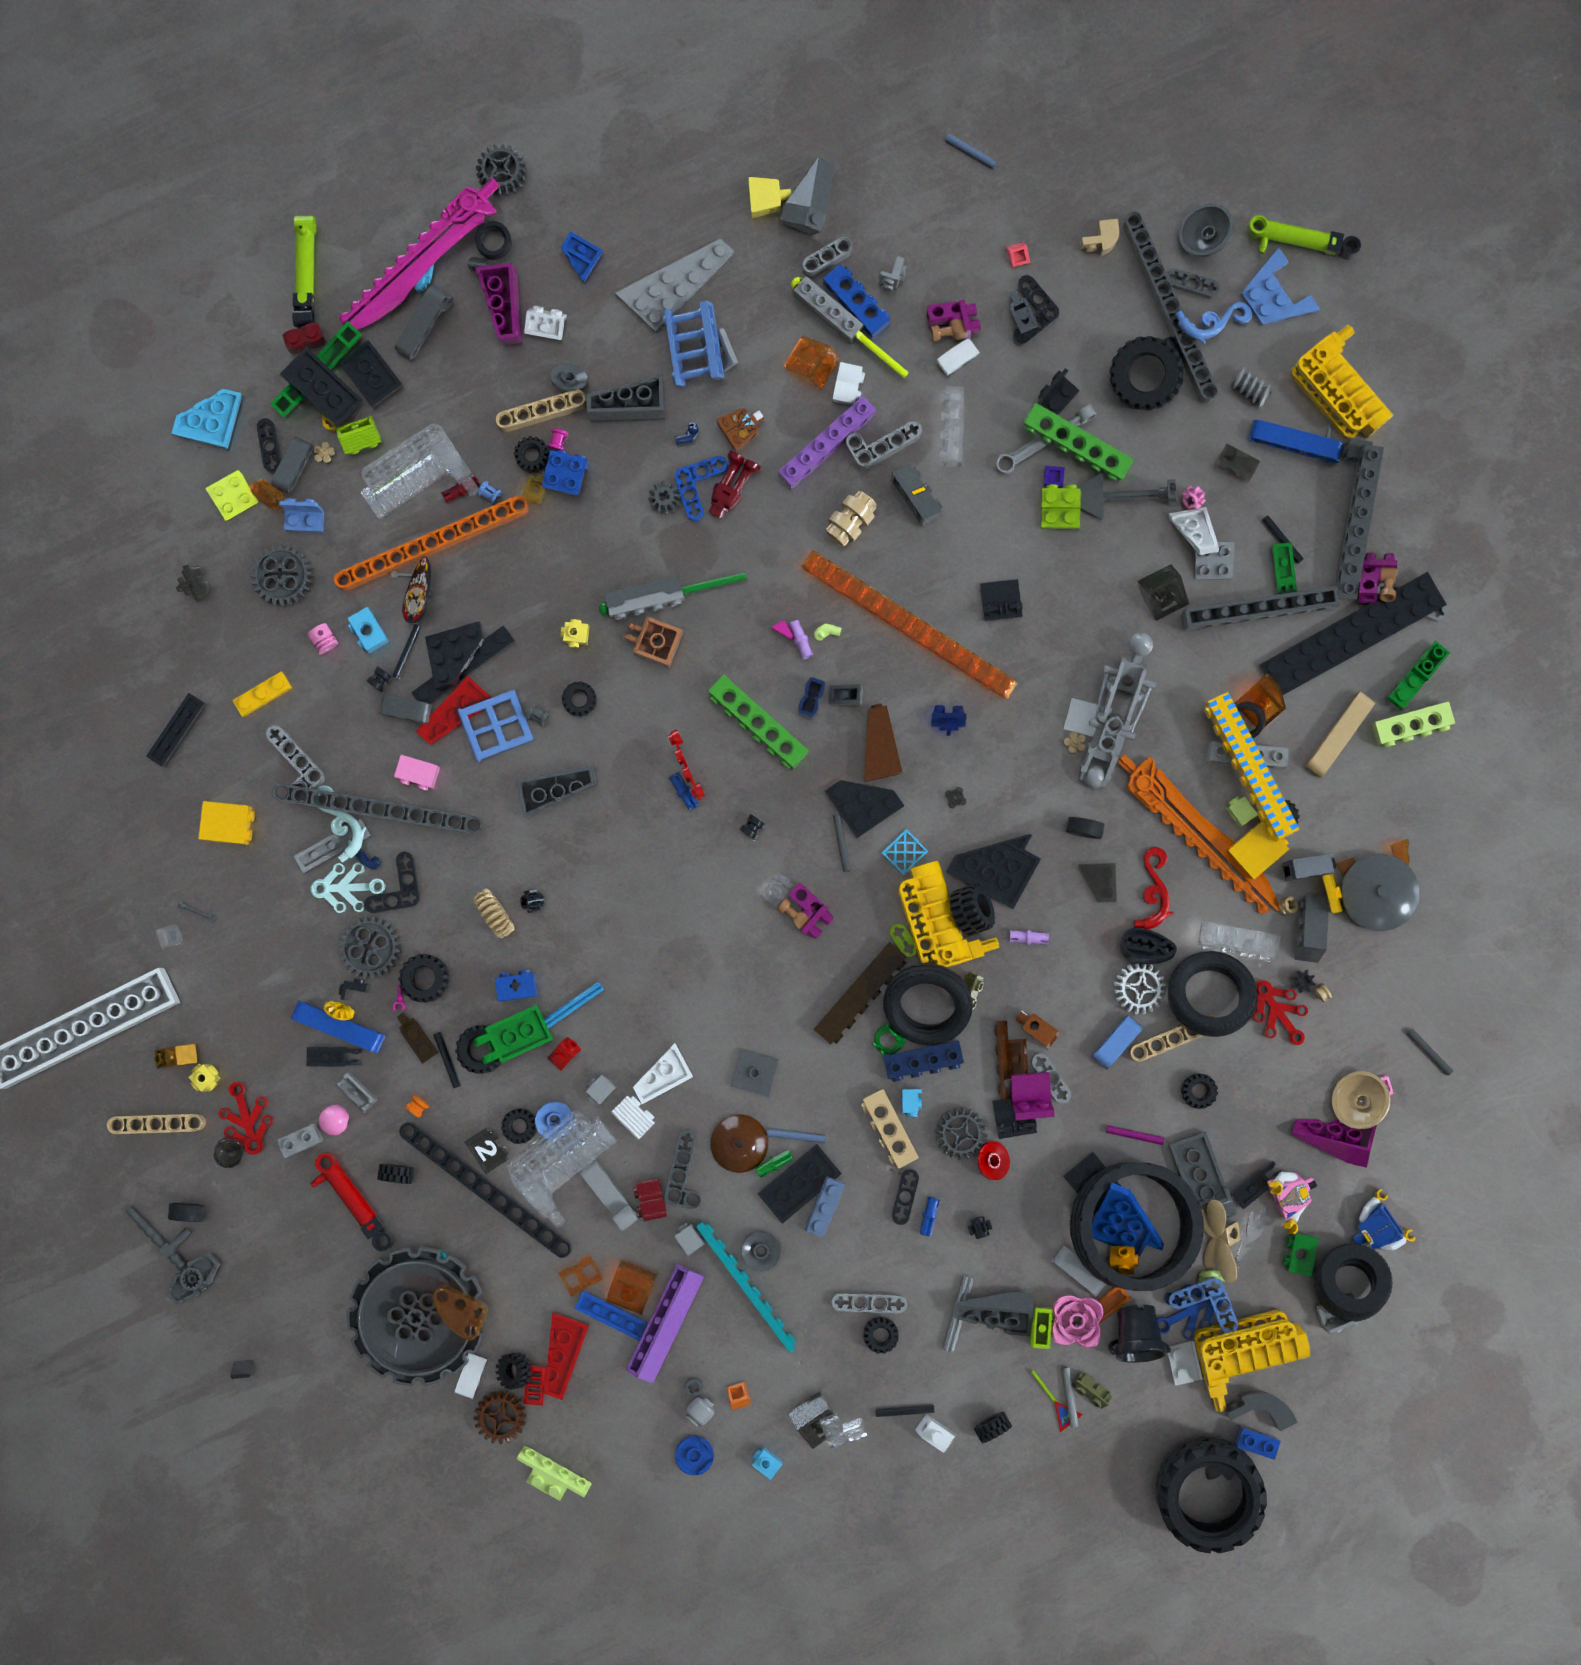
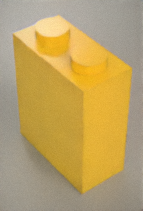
M203 801L198 839L202 841L248 845L249 841L252 840L253 834L252 830H250L251 822L255 818V811H252L253 807Z
M1260 821L1227 850L1252 879L1257 878L1289 850L1287 847L1289 842L1285 838L1277 842L1270 839L1264 821Z

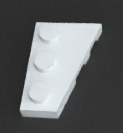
M1206 507L1197 510L1191 509L1169 513V520L1199 555L1219 552L1218 542Z
M676 1043L633 1087L641 1104L693 1077Z

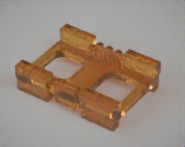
M591 1255L582 1259L580 1264H576L571 1269L568 1267L559 1272V1276L563 1280L570 1296L580 1293L588 1286H591V1283L594 1285L603 1280ZM592 1264L596 1275L587 1279L582 1269ZM571 1274H575L579 1280V1285L574 1288H570L565 1280Z

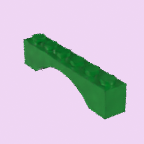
M347 321L317 357L331 370L363 335ZM289 384L270 405L286 418L304 397Z

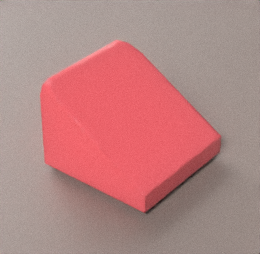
M1024 242L1006 246L1012 268L1030 263L1027 245Z

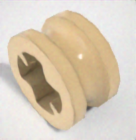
M1290 896L1280 901L1279 908L1284 915H1290L1298 911L1299 904L1294 897Z
M1320 983V986L1318 988L1315 987L1314 991L1319 999L1325 1002L1326 998H1331L1332 995L1323 983Z

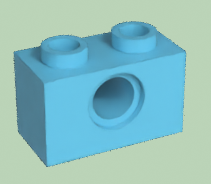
M368 607L348 618L350 621L348 627L353 635L357 633L360 639L357 642L363 651L366 649L367 652L372 653L389 643L385 633ZM371 627V633L366 636L363 635V629Z

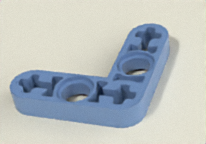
M1212 1278L1171 1294L1169 1303L1174 1309H1182L1210 1299L1222 1330L1225 1333H1230L1238 1329L1237 1318L1221 1280ZM1213 1281L1216 1284H1220L1219 1292L1215 1293L1214 1290L1208 1291L1210 1296H1205L1203 1284H1206V1288L1212 1286L1211 1282ZM1199 1288L1202 1291V1297L1197 1300L1193 1299L1191 1296L1192 1289ZM1187 1291L1191 1303H1187L1186 1299L1181 1302V1306H1178L1177 1303L1173 1304L1172 1300L1175 1299V1295L1183 1297L1185 1296L1183 1292ZM1219 1300L1227 1302L1228 1308L1226 1311L1222 1312L1217 1309L1216 1304ZM1231 1311L1232 1315L1228 1316L1229 1320L1235 1322L1232 1330L1224 1327V1324H1226L1225 1317L1220 1319L1219 1315H1224Z

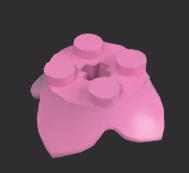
M1068 1295L1058 1298L1054 1305L1055 1320L1051 1329L1053 1340L1062 1345H1070L1075 1342L1086 1348L1096 1347L1101 1338V1328L1099 1325L1100 1320L1103 1318L1101 1303L1088 1297L1077 1298ZM1074 1316H1077V1317L1080 1316V1317H1082V1318H1081V1324H1078V1323L1074 1324V1323H1073V1321H1074V1318H1073V1317H1074Z

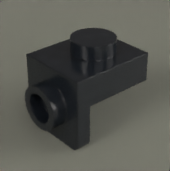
M355 978L353 982L344 981V984H341L339 988L340 999L348 1000L350 990L369 993L370 985H366L365 980Z

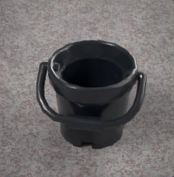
M1137 1305L1120 1308L1117 1311L1118 1339L1108 1344V1350L1112 1355H1116L1117 1360L1127 1363L1149 1362L1161 1359L1171 1352L1169 1345L1162 1341L1156 1307L1143 1305L1144 1308H1137Z

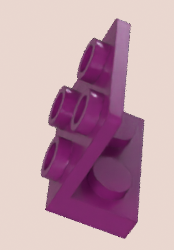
M1049 1072L1011 1076L1012 1109L1015 1120L1055 1117L1051 1102Z

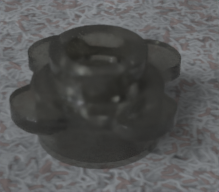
M961 787L945 792V797L949 801V808L953 809L957 805L966 804V798L963 796V789Z

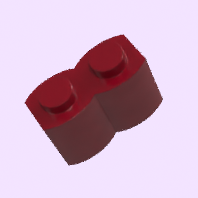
M318 323L307 324L301 329H291L282 335L285 346L291 354H299L306 347L318 348L326 343L324 332Z
M659 1177L636 1182V1187H633L635 1199L639 1198L640 1206H637L639 1218L643 1217L644 1221L667 1217Z

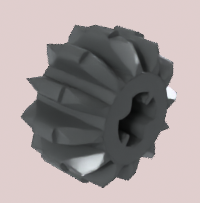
M662 481L660 488L655 484L654 488L656 491H649V494L652 496L648 500L653 502L651 508L658 507L657 513L664 509V513L668 514V508L674 512L675 508L673 505L679 506L680 504L676 500L681 498L680 494L676 493L678 488H672L671 482L665 487L664 481ZM667 494L668 499L662 501L661 496L664 497Z

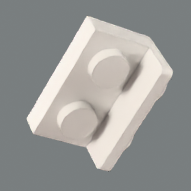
M533 306L527 310L524 333L562 340L567 314H562V311L557 309L546 311L543 307Z

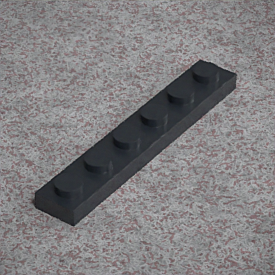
M504 625L484 639V643L474 653V658L467 669H464L459 676L457 684L515 642ZM432 677L411 693L417 701L430 704L452 687L437 691Z

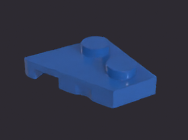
M571 231L561 246L563 253L582 282L585 283L603 254V250Z

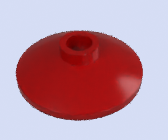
M991 1141L985 1143L980 1148L977 1162L982 1175L989 1180H1000L1005 1177L1010 1168V1156L1005 1146L999 1142Z

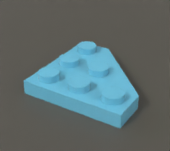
M221 389L216 392L217 394L195 404L188 411L176 415L171 434L228 449L243 395L238 392Z

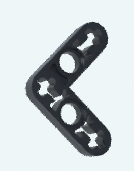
M1024 275L1019 279L1018 290L1037 311L1034 316L1041 323V331L1024 338L1025 340H1018L1020 330L1017 328L1013 334V341L1018 346L1028 344L1054 323L1059 316L1057 305L1035 279L1029 275ZM1023 281H1025L1026 283L1030 282V289L1028 287H1022ZM1036 294H1040L1043 296L1044 301L1040 304L1035 303L1033 297ZM1047 302H1048V304H1047V309H1048L1049 311H1052V310L1055 311L1054 314H1053L1054 317H1052L1051 315H1050V316H1047V312H1048V311H1047L1046 308L1044 307V305H1045Z
M401 852L396 857L401 891L368 897L364 902V907L368 912L381 913L410 908L419 904L420 891L415 860L412 854ZM404 855L410 858V861L407 862V867H412V871H401V869H405L404 863L400 862ZM406 874L413 876V882L409 885L403 882V877ZM409 893L416 896L412 904L410 901H403L404 905L401 906L400 894H402V898L409 897ZM390 896H395L398 900L397 905L394 907H390L387 904ZM381 897H384L383 904L385 909H382L383 905L375 906V910L369 907L373 899L375 902H382Z

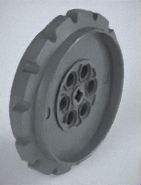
M421 1246L418 1253L412 1252L411 1247H405L391 1251L388 1261L382 1257L378 1258L364 1271L367 1279H358L350 1295V1300L354 1302L355 1306L347 1309V1329L356 1333L352 1337L351 1343L359 1358H369L367 1367L381 1378L391 1374L393 1376V1383L413 1386L416 1380H421L422 1385L427 1386L443 1381L445 1372L455 1375L468 1363L469 1358L466 1354L476 1353L484 1335L478 1327L486 1323V1303L478 1301L477 1297L481 1296L482 1289L473 1274L470 1276L464 1274L466 1265L452 1255L444 1259L440 1255L441 1250ZM404 1295H413L414 1301L411 1303L406 1302ZM424 1297H432L434 1303L431 1305L425 1304ZM400 1310L402 1317L395 1318L392 1311ZM416 1312L420 1313L417 1320L413 1318ZM433 1314L440 1315L441 1322H433L431 1316ZM407 1328L410 1331V1335L403 1336L400 1333V1329ZM427 1330L430 1336L426 1339L422 1338L419 1332Z

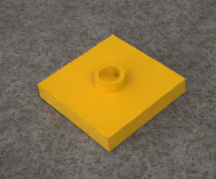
M1335 874L1324 875L1323 881L1331 913L1344 911L1341 902L1342 892L1340 886H1337Z

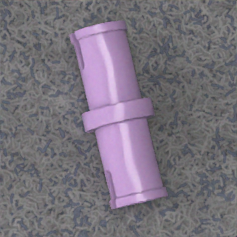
M800 620L789 623L788 626L794 637L793 642L797 645L802 660L812 657L814 654L807 641L809 638L804 634Z
M1010 930V942L1027 943V945H1048L1049 933L1032 932V930H1028V932Z

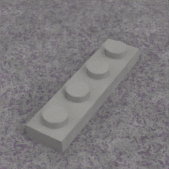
M362 819L357 820L361 829L366 827ZM350 825L347 826L348 832L344 836L332 834L296 854L294 858L301 871L305 873L345 851L344 849L348 847V841H352L353 837ZM367 827L363 835V840L371 836Z

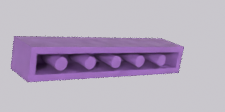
M680 1264L676 1265L626 1371L636 1378L654 1383L704 1279L703 1275L691 1268Z

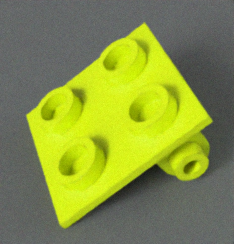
M239 469L205 488L225 521L258 503L257 498Z

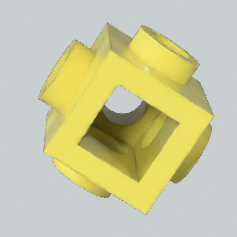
M571 619L570 622H565V627H561L560 638H563L564 643L568 644V647L579 648V645L588 646L590 627L588 624H583L581 620Z
M209 1064L197 1065L191 1070L193 1074L189 1076L191 1086L196 1091L200 1090L201 1092H210L218 1085L216 1082L221 1079L218 1076L217 1069ZM202 1074L205 1076L204 1081L200 1079Z

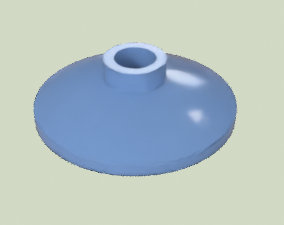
M561 1102L544 1104L535 1116L536 1129L543 1137L548 1139H558L565 1136L573 1126V1114L570 1108ZM553 1115L557 1117L554 1121L550 1120V1117Z

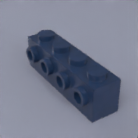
M959 1040L883 1056L887 1078L892 1079V1082L904 1080L903 1076L911 1075V1078L923 1076L922 1072L930 1071V1074L942 1072L941 1068L949 1067V1070L961 1068L960 1064L964 1063Z

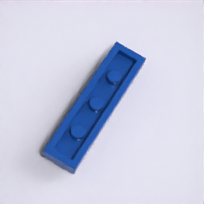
M584 1290L574 1308L640 1341L648 1325V1322Z

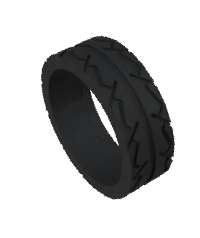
M1118 1163L1108 1166L1089 1178L1073 1202L1070 1214V1236L1074 1250L1082 1265L1094 1277L1107 1285L1131 1291H1154L1167 1287L1183 1277L1192 1264H1194L1200 1252L1204 1233V1218L1200 1204L1191 1187L1179 1175L1166 1167L1153 1163ZM1142 1175L1159 1183L1173 1198L1180 1218V1236L1172 1256L1161 1268L1142 1277L1128 1278L1113 1270L1099 1255L1093 1240L1092 1216L1098 1200L1111 1183H1115L1127 1176Z

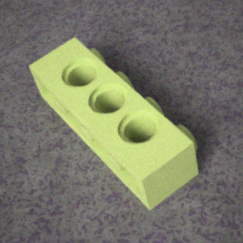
M1448 701L1376 721L1371 726L1377 746L1384 745V748L1396 745L1395 741L1401 739L1404 743L1414 740L1413 736L1419 734L1422 738L1432 735V731L1439 729V732L1450 730V726L1455 724V720ZM1429 716H1433L1436 719L1435 725L1429 723ZM1411 721L1417 723V730L1410 728ZM1392 726H1396L1399 729L1398 736L1392 733Z

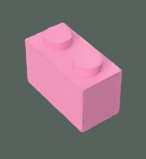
M401 755L394 777L399 779L398 783L408 786L410 783L417 784L416 788L428 791V788L434 789L440 767Z

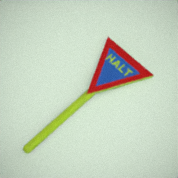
M1032 1370L1031 1374L1055 1404L1059 1429L1062 1432L1071 1425L1068 1407L1059 1403L1039 1376ZM1076 1411L1077 1418H1080L1083 1414Z

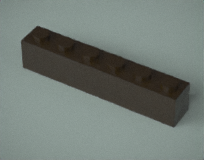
M889 942L813 1030L829 1044L833 1042L837 1044L844 1036L841 1032L845 1028L850 1029L856 1022L854 1017L858 1013L862 1015L869 1007L867 1002L871 998L875 1000L881 993L879 988L883 984L886 986L894 977L892 973L896 969L900 971L907 963L905 961L907 956Z

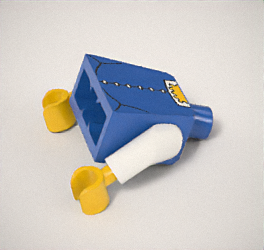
M1379 1189L1375 1192L1374 1197L1364 1206L1359 1216L1358 1228L1361 1232L1353 1238L1357 1244L1363 1245L1368 1242L1372 1249L1378 1248L1380 1250L1394 1251L1406 1244V1241H1414L1416 1237L1411 1236L1408 1238V1233L1412 1230H1402L1383 1202L1380 1204V1201L1388 1198V1194L1381 1198L1379 1193L1383 1189Z

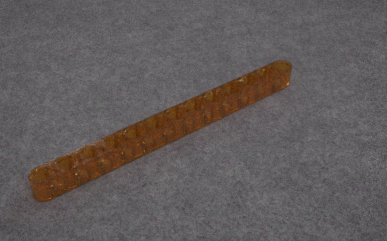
M811 550L801 567L1003 698L1008 699L1018 684L1015 679L816 551Z

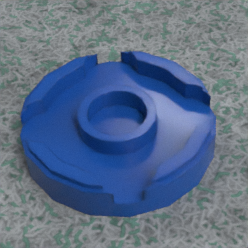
M697 1435L688 1436L681 1440L677 1446L675 1453L676 1463L680 1470L688 1475H701L708 1471L713 1463V1447L704 1437Z

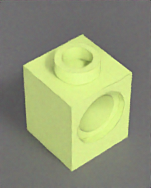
M1238 796L1228 802L1230 806L1226 808L1239 827L1258 815L1245 796L1240 799Z

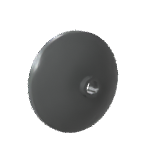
M1208 203L1200 205L1190 211L1182 221L1179 229L1180 243L1185 251L1193 256L1207 257L1221 251L1232 238L1234 219L1229 210L1220 204Z

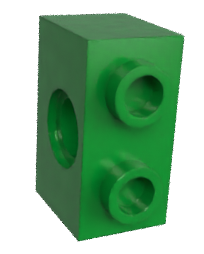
M1299 1233L1289 1236L1287 1240L1289 1252L1288 1256L1285 1255L1283 1266L1286 1267L1285 1271L1312 1277L1319 1238ZM1299 1249L1304 1251V1256L1301 1259L1296 1258V1251Z

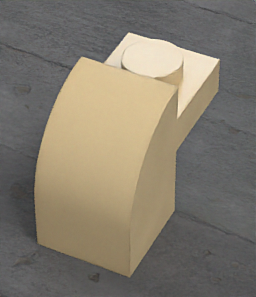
M1118 219L1100 220L1097 225L1098 236L1082 237L1080 242L1081 250L1094 252L1100 248L1101 256L1111 252L1119 237Z

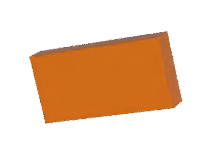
M1112 1287L1097 1299L1103 1307V1318L1100 1320V1323L1131 1299L1124 1289Z

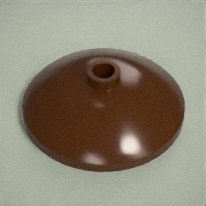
M742 1114L731 1115L723 1119L715 1127L710 1141L711 1152L716 1162L728 1171L735 1173L751 1171L764 1160L767 1154V1133L756 1119ZM736 1141H742L743 1146L741 1148L736 1147Z

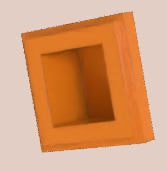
M745 1382L726 1387L733 1410L751 1405Z

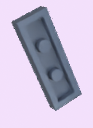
M826 1176L806 1224V1232L821 1237L825 1236L846 1185L844 1182Z

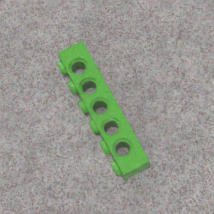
M1037 403L1032 404L1022 422L1026 426L1024 429L1032 434L1037 432L1042 435V440L1050 444L1051 442L1058 444L1057 448L1065 453L1070 451L1075 454V459L1080 462H1089L1092 469L1098 472L1103 470L1107 473L1106 476L1114 481L1117 479L1123 480L1134 459ZM1042 419L1048 421L1049 425L1046 430L1040 427ZM1059 428L1065 432L1063 439H1059L1056 436ZM1075 438L1081 441V446L1078 449L1073 446ZM1092 447L1097 450L1095 458L1089 455V450ZM1107 457L1113 459L1114 464L1112 467L1106 466L1105 460Z
M724 674L708 690V693L711 695L709 699L716 705L720 703L724 707L723 711L730 718L733 716L739 720L737 724L745 731L748 728L753 733L751 736L758 743L762 741L766 744L767 747L765 749L773 756L777 754L781 758L780 762L787 769L789 767L795 769L809 753L806 747ZM728 693L734 695V700L730 703L725 702L723 699ZM746 706L749 709L748 713L740 715L738 713L739 707ZM754 719L762 720L763 724L760 728L752 726ZM770 731L777 734V738L773 741H769L766 738V734ZM783 744H788L791 746V751L787 754L782 753L780 747Z

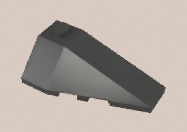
M1009 1292L955 1302L953 1318L973 1324L980 1322L986 1324L989 1329L1000 1328L1009 1335L1030 1336L1033 1317V1293Z

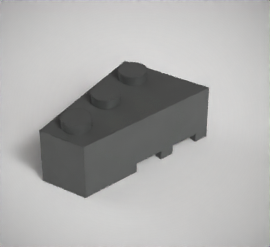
M1306 893L1303 899L1299 901L1301 913L1298 919L1299 931L1295 960L1318 963L1327 950L1329 901L1327 895Z

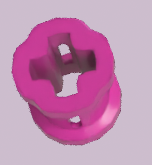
M552 428L551 442L547 447L555 451H564L563 444L565 437L568 436V432Z

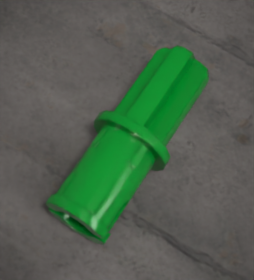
M787 1150L774 1158L769 1157V1160L756 1166L755 1170L761 1178L774 1170L778 1171L779 1167L792 1161L793 1156Z

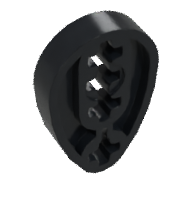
M1131 928L1127 930L1120 942V950L1123 956L1137 964L1163 963L1171 960L1177 951L1175 943L1167 937L1144 928Z

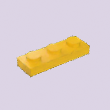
M281 671L232 701L241 716L245 717L292 689V686Z

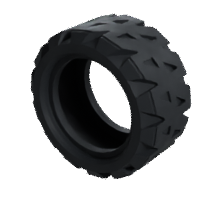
M1200 1437L1193 1442L1189 1440L1179 1445L1173 1454L1170 1453L1161 1465L1160 1473L1158 1472L1156 1499L1162 1519L1168 1530L1185 1546H1190L1194 1550L1211 1554V1551L1225 1553L1235 1550V1546H1242L1254 1536L1253 1533L1260 1528L1265 1517L1264 1510L1267 1507V1493L1264 1482L1253 1460L1235 1444L1224 1439L1216 1440L1214 1437ZM1205 1466L1226 1468L1233 1472L1242 1483V1499L1237 1510L1229 1518L1218 1523L1208 1524L1193 1520L1179 1506V1492L1184 1480L1193 1471Z

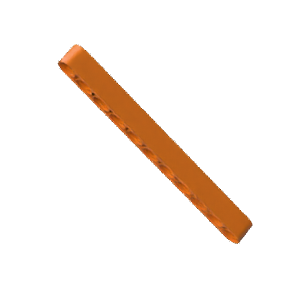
M514 496L341 570L334 576V583L343 591L356 588L391 573L393 570H398L419 561L424 556L428 557L524 516L528 512V504L522 496ZM516 503H524L521 510L514 509ZM499 510H506L504 517H497ZM481 518H489L488 523L481 525L479 523ZM464 525H471L469 532H462ZM453 532V538L446 540L444 538L446 533ZM429 540H436L434 547H427ZM411 548H419L417 554L410 555ZM394 555H401L399 562H392ZM383 562V568L375 570L376 563ZM365 569V576L359 578L357 576L358 571ZM348 577L347 584L340 585L341 578Z

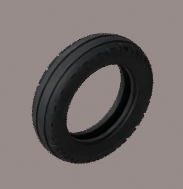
M1204 951L1187 957L1174 969L1168 983V1001L1175 1017L1187 1029L1203 1036L1220 1037L1238 1031L1250 1020L1257 1004V987L1250 971L1238 959L1222 952ZM1211 970L1228 976L1235 983L1239 992V1003L1236 1009L1223 1017H1208L1197 1012L1190 1005L1186 997V983L1193 975Z
M920 963L904 968L891 979L884 993L883 1007L887 1021L901 1037L921 1045H937L954 1039L965 1029L972 1015L973 1002L967 984L956 972L942 965ZM933 984L943 988L951 995L955 1003V1010L947 1020L941 1023L922 1024L912 1020L904 1012L901 1005L903 994L915 985Z

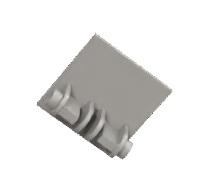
M1219 541V552L1199 555L1194 549V553H1196L1195 580L1233 578L1234 541Z

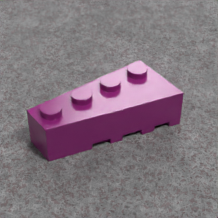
M512 263L475 267L499 341L503 345L522 343L518 273L516 267Z

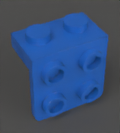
M550 450L542 486L546 489L575 496L578 495L584 472L588 471V459L578 454H575V456L569 455L562 450Z

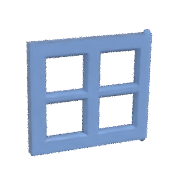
M515 690L464 709L458 708L457 712L477 762L534 740ZM510 699L516 715L498 721L492 706ZM485 709L491 725L473 731L467 715ZM518 720L523 736L506 742L500 726ZM493 729L499 745L481 751L476 735Z

